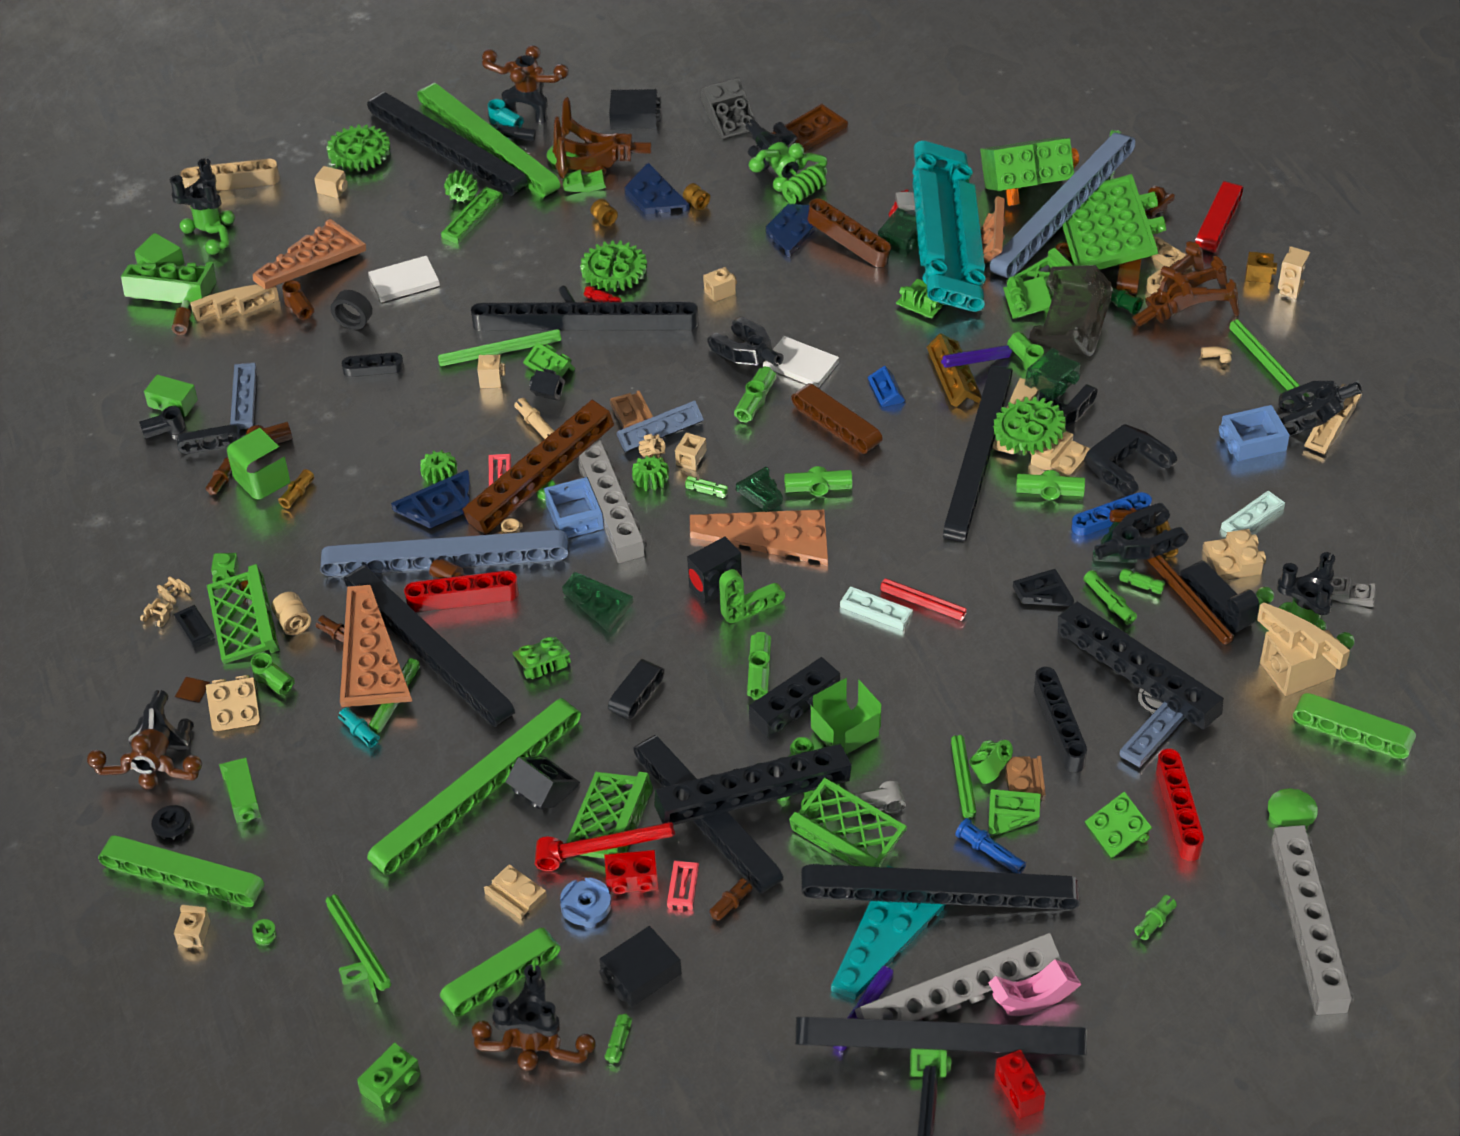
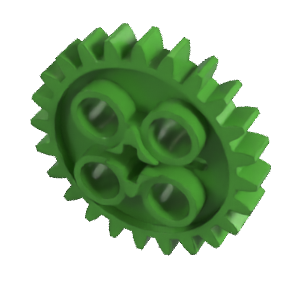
M358 124L357 128L351 125L349 130L342 128L343 132L337 131L336 136H331L327 146L328 158L331 159L332 164L335 163L336 167L342 166V170L349 168L352 171L354 168H357L358 172L361 168L368 170V166L375 168V163L382 164L381 160H386V155H390L389 150H391L389 136L386 135V132H382L381 128L376 130L375 126L368 128V124L364 127Z
M612 240L609 245L606 242H603V246L596 244V249L589 248V253H584V258H581L582 278H585L586 283L590 282L592 287L597 285L599 290L604 287L606 292L610 288H613L614 292L617 291V288H621L624 291L625 286L632 288V283L639 284V279H644V274L647 273L645 254H642V249L637 250L636 245L630 247V242L622 245V241L615 244Z
M1025 397L1024 402L1016 399V404L1009 402L1008 408L1002 407V413H997V419H994L996 440L1000 441V446L1006 445L1007 451L1014 448V454L1022 450L1023 455L1027 451H1031V454L1034 455L1035 450L1044 453V447L1051 450V443L1058 445V439H1063V433L1066 432V421L1063 411L1059 410V405L1053 406V401L1045 403V398L1037 401V398L1034 397L1032 401H1029Z

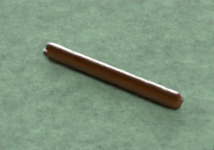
M1162 555L1147 559L1222 644L1227 645L1233 641L1234 635Z

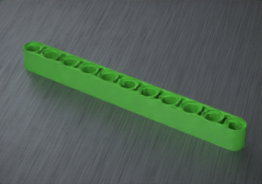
M433 83L417 92L421 104L460 135L524 173L528 180L527 187L537 195L544 198L560 189L561 185L555 174L438 84Z
M563 698L556 700L375 844L369 851L367 859L385 875L394 873L503 785L518 757H537L570 731L579 722L581 712Z

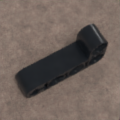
M1203 560L1181 570L1180 576L1232 633H1236L1256 622L1259 601L1252 590L1247 589L1237 594Z

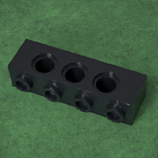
M821 656L749 705V721L767 737L775 732H780L784 726L793 720L799 719L811 706L813 707V696L839 682L840 672Z

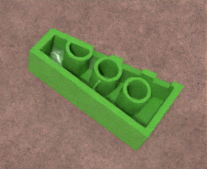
M195 262L187 263V266L176 267L175 263H167L161 267H156V264H130L121 275L125 297L182 303V301L187 300L191 304L190 302L209 296L216 284L214 262H206V266H196Z

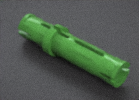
M1091 570L1085 574L1084 582L1100 596L1112 613H1116L1126 625H1130L1136 620L1137 614L1126 604V600L1122 596H1118L1096 571Z

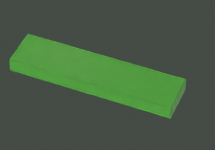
M485 187L441 232L442 238L459 244L503 199L502 192Z

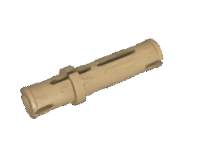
M525 398L518 399L522 406L517 402L514 406L524 416L526 423L531 424L544 439L554 432L549 424L540 416L538 409L533 408Z

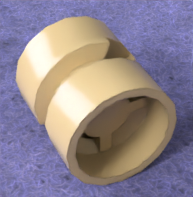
M284 592L273 600L271 609L286 634L298 635L310 626L311 616L295 592Z

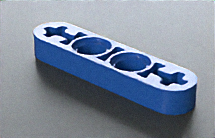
M1139 492L1078 513L1072 518V532L1084 536L1119 524V522L1110 521L1109 513L1111 510L1118 508L1141 510L1151 506L1152 498L1147 493ZM1104 515L1107 517V519L1099 520L1096 518V516Z

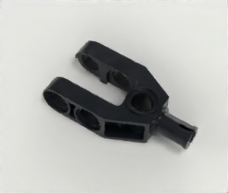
M741 316L735 319L730 327L737 337L745 341L744 343H736L729 339L728 336H723L719 333H714L707 338L708 345L712 351L736 364L758 366L767 361L778 367L784 360L783 354L772 350L771 340L765 328Z
M1059 371L1040 390L1039 401L1045 398V403L1053 401V406L1059 405V410L1063 411L1066 426L1076 423L1093 404L1097 397L1098 389L1086 384L1065 405L1057 399L1060 397V393L1070 377Z
M1356 380L1340 387L1335 381H1312L1280 394L1278 399L1280 410L1285 413L1292 412V414L1280 419L1283 425L1286 423L1294 424L1293 427H1285L1289 436L1326 423L1344 409L1345 399L1362 394L1361 384ZM1306 392H1311L1314 394L1311 397L1303 396V394ZM1292 400L1294 403L1284 404L1283 401ZM1311 415L1315 418L1312 420H1306L1303 417Z
M1157 503L1126 515L1113 530L1112 539L1096 545L1094 551L1100 560L1115 553L1119 554L1123 559H1151L1183 546L1189 536L1182 527H1177L1169 531L1166 529L1163 533L1151 538L1141 537L1139 533L1162 525L1170 517L1166 506L1163 503Z

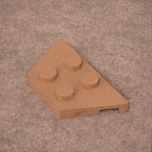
M999 196L994 201V213H988L980 229L984 264L1002 252L1005 234H1003L1005 226V199Z

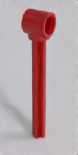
M672 822L564 844L555 837H542L536 843L535 866L542 871H554L559 868L560 863L566 861L567 857L672 837L675 835L674 825Z

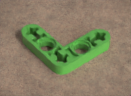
M735 569L724 572L719 580L721 614L728 623L738 622L780 604L786 595L778 583L767 585L744 595L743 578Z

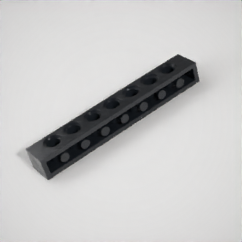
M1078 601L1058 616V632L1061 636L1069 639L1078 645L1080 649L1093 655L1098 661L1111 667L1117 674H1121L1135 686L1148 692L1153 698L1163 703L1166 702L1172 711L1180 712L1190 723L1204 730L1222 715L1224 702L1222 696Z
M841 744L826 746L821 749L802 752L789 757H781L776 760L757 763L752 766L655 789L654 806L662 824L672 822L673 825L816 790L824 778L835 784L850 781L852 764Z

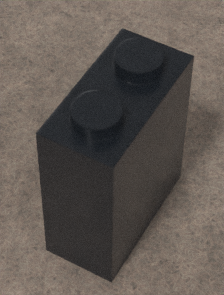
M657 89L611 90L610 129H657V121H661V97H657Z
M650 925L599 958L601 968L599 974L605 983H611L621 1001L626 1000L631 1007L682 974L681 959Z

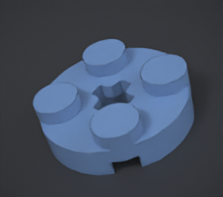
M585 878V881L580 882L574 880L565 886L560 895L563 916L570 922L584 925L586 928L595 927L598 922L608 915L611 909V896L607 886L595 878ZM588 898L591 899L588 905H582L580 901H586Z

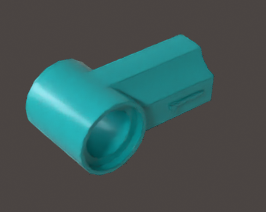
M492 99L488 102V120L491 124H502L512 127L519 125V127H522L524 117L506 108L503 100Z

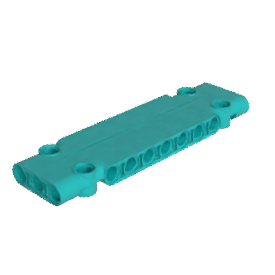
M918 141L913 147L915 166L912 169L914 175L913 192L920 264L925 267L922 279L927 284L928 298L932 301L973 312L980 311L985 306L982 286L986 278L984 276L985 264L975 184L969 183L973 171L968 166L966 153L928 141Z

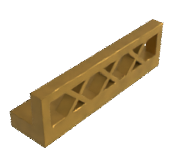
M939 333L927 346V350L950 404L958 407L966 398L979 403L982 395L969 365L945 368L941 364L944 355L961 353L962 349L958 341Z

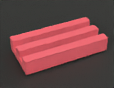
M511 454L489 455V486L494 483V460H498V478H500L503 474V459H506V472L511 468Z
M674 861L667 900L668 908H673V905H677L679 909L687 906L688 909L693 910L699 863ZM679 868H683L679 898H674ZM689 868H691L693 871L688 899H684Z

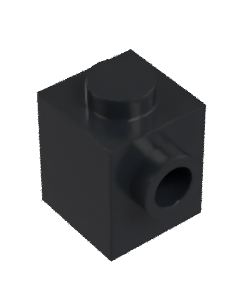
M536 370L530 379V391L536 396L560 401L565 380L560 375H556V372L553 370Z

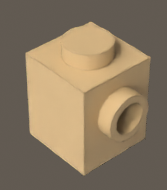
M323 166L314 177L316 190L319 194L339 198L343 191L347 189L348 182L345 177V171Z
M726 267L703 275L704 291L713 302L736 294L735 285H737V279Z
M479 355L477 370L480 388H501L502 376H505V363H501L500 355Z

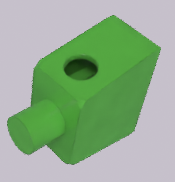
M153 233L135 250L137 264H156V267H161L167 263H175L176 267L185 263L181 248L156 233Z

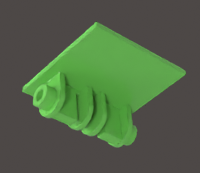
M1012 276L1008 278L1007 286L1003 287L1013 319L1053 308L1043 276L1021 283L1016 277Z
M916 279L910 287L902 286L899 294L902 296L896 302L897 305L931 319L944 305L928 298L927 284L920 279Z
M546 637L539 643L524 645L519 650L512 652L526 669L524 670L526 679L531 678L533 680L543 676L542 671L545 675L548 674L546 663L551 672H554V669L557 671L565 668L567 664L571 663L570 652L556 637Z
M1125 792L1084 821L1111 858H1114L1136 840L1141 841V843L1148 841L1150 838L1148 835L1149 830L1152 829L1151 825Z

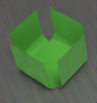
M261 428L234 441L226 448L234 479L255 500H260L291 483L285 457L254 473L247 472V467L251 462L279 447Z
M846 677L813 696L811 729L826 746L841 744L847 755L879 737L881 703L858 679V704L851 710L846 700Z

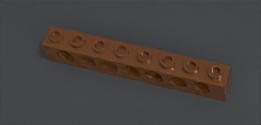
M593 399L462 509L468 523L482 534L487 535L614 426L610 411Z

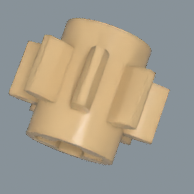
M652 434L645 435L644 440L639 441V453L643 457L646 455L653 457L655 455L658 459L661 458V454L666 453L665 442L662 438H659V434L654 436Z

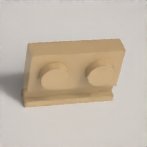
M510 864L492 880L489 886L486 885L484 887L486 895L521 920L527 912L530 913L547 897L545 889Z

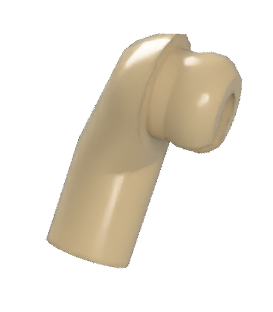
M1218 346L1201 348L1202 358L1220 357L1221 363L1232 361L1230 349Z

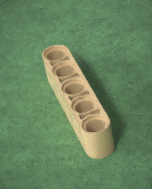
M274 159L211 165L212 172L216 176L217 191L268 186L280 181L277 162ZM198 166L188 167L181 171L180 175L183 178L184 188L191 186L199 179L201 174Z

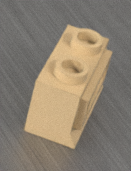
M1290 246L1289 253L1286 254L1282 262L1278 284L1279 294L1297 298L1305 283V280L1301 279V274L1305 269L1304 264L1310 252Z

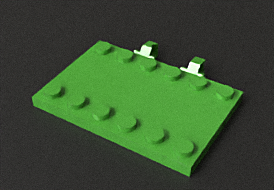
M1132 174L1104 181L1062 225L1074 267L1081 274H1087L1092 271L1158 254L1153 235L1166 231V224L1163 216L1147 219L1145 213L1146 209L1158 206L1155 192L1139 194Z

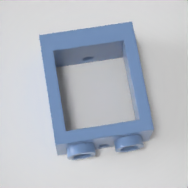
M1272 405L1222 416L1221 426H1219L1221 438L1225 439L1229 452L1233 453L1237 461L1287 450L1289 433ZM1263 425L1268 436L1243 441L1237 430Z
M587 477L544 488L546 505L556 530L564 531L568 538L604 529L602 512ZM585 497L590 509L589 511L560 518L555 505Z

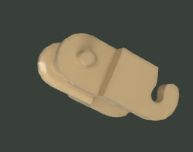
M171 576L168 577L166 584L157 586L158 593H161L163 598L167 602H172L173 605L177 602L171 593L176 589L186 591L188 594L191 592L190 587L179 578L176 580ZM171 585L174 586L171 590H167Z
M156 598L152 604L146 606L144 615L140 616V620L146 622L150 616L156 613L160 615L161 621H157V626L163 627L170 618L169 614L173 610V604L171 602L167 605L163 604L159 598Z

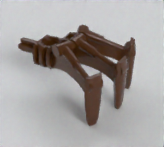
M568 97L563 101L562 127L559 117L556 116L554 120L553 153L557 158L555 166L561 178H565L569 171L568 169L583 170V172L591 173L602 170L605 175L607 172L605 168L611 167L618 160L631 161L632 153L651 154V143L632 142V134H602L589 130L577 123L572 118ZM572 132L584 140L585 143L572 141L565 137ZM566 151L576 154L580 157L566 156Z
M1186 242L1185 250L1187 255L1181 260H1177L1170 267H1162L1160 274L1164 278L1161 281L1160 288L1157 289V292L1152 293L1150 297L1145 298L1147 308L1132 317L1136 325L1140 327L1154 317L1162 323L1165 319L1168 320L1172 315L1189 306L1219 300L1229 301L1234 315L1239 316L1237 286L1232 279H1229L1230 282L1227 283V267L1218 256H1213L1212 267L1204 269L1202 248L1195 242ZM1193 265L1195 271L1183 275ZM1217 279L1220 289H1207V287L1196 286L1206 281Z

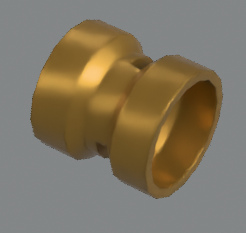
M696 183L689 184L683 192V198L697 210L704 209L710 202V194L702 190Z
M605 199L596 200L591 206V214L603 226H610L617 220L618 212Z

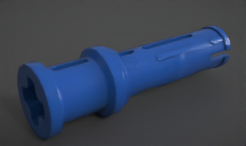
M964 819L958 826L955 836L959 839L963 838L972 844L974 850H982L1013 873L1021 874L1027 864L1025 861L990 838L988 831L980 830L973 825L971 819Z

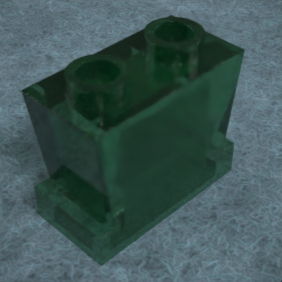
M897 208L878 230V236L886 240L892 250L907 257L911 251L916 249L918 244L916 216L906 214L905 210Z
M1054 348L1050 349L1027 368L1024 384L1031 389L1035 387L1052 401L1059 395H1063L1072 384L1075 385L1078 382L1081 363L1059 355L1060 351Z

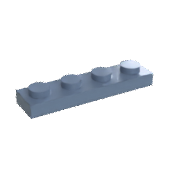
M256 363L234 364L230 425H235L239 429H249L254 425Z
M692 401L616 432V435L624 453L638 448L640 445L639 441H643L645 435L652 434L654 436L659 434V438H663L701 423L704 419L696 401Z
M1164 702L1120 749V757L1141 767L1185 717L1180 712L1172 711L1167 703Z

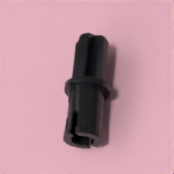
M516 125V127L497 126V131L505 137L514 138L515 141L520 139L534 142L536 129L521 128L519 125Z

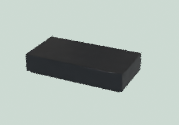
M195 605L174 614L176 622L194 649L215 639L213 632Z

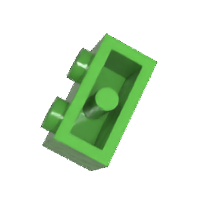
M156 375L144 390L148 407L163 411L169 406H176L180 409L183 417H186L198 401L193 384L161 375Z
M393 1043L357 1079L360 1093L384 1111L390 1104H394L399 1099L401 1093L408 1086L413 1085L418 1080L421 1074L419 1063L415 1057L396 1043Z

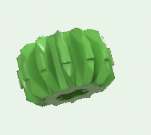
M458 170L450 173L444 183L445 194L450 195V200H457V203L462 201L466 204L468 201H472L478 192L477 179L473 178V174H466L465 170L462 173Z
M433 450L432 454H425V458L420 463L421 476L426 480L427 484L438 483L456 475L458 472L455 457L450 452L444 453L443 450L440 452Z
M646 455L644 459L638 458L637 462L633 464L632 479L638 486V489L644 487L646 491L649 489L656 491L657 487L663 488L664 484L668 482L669 466L663 458L657 459L655 455L653 457Z

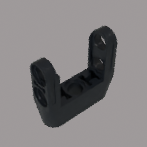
M1123 424L1094 445L1085 455L1084 462L1099 479L1127 497L1137 493L1139 487L1134 476L1119 467V463L1135 451H1138L1159 467L1170 468L1177 463V456L1171 448L1146 431Z

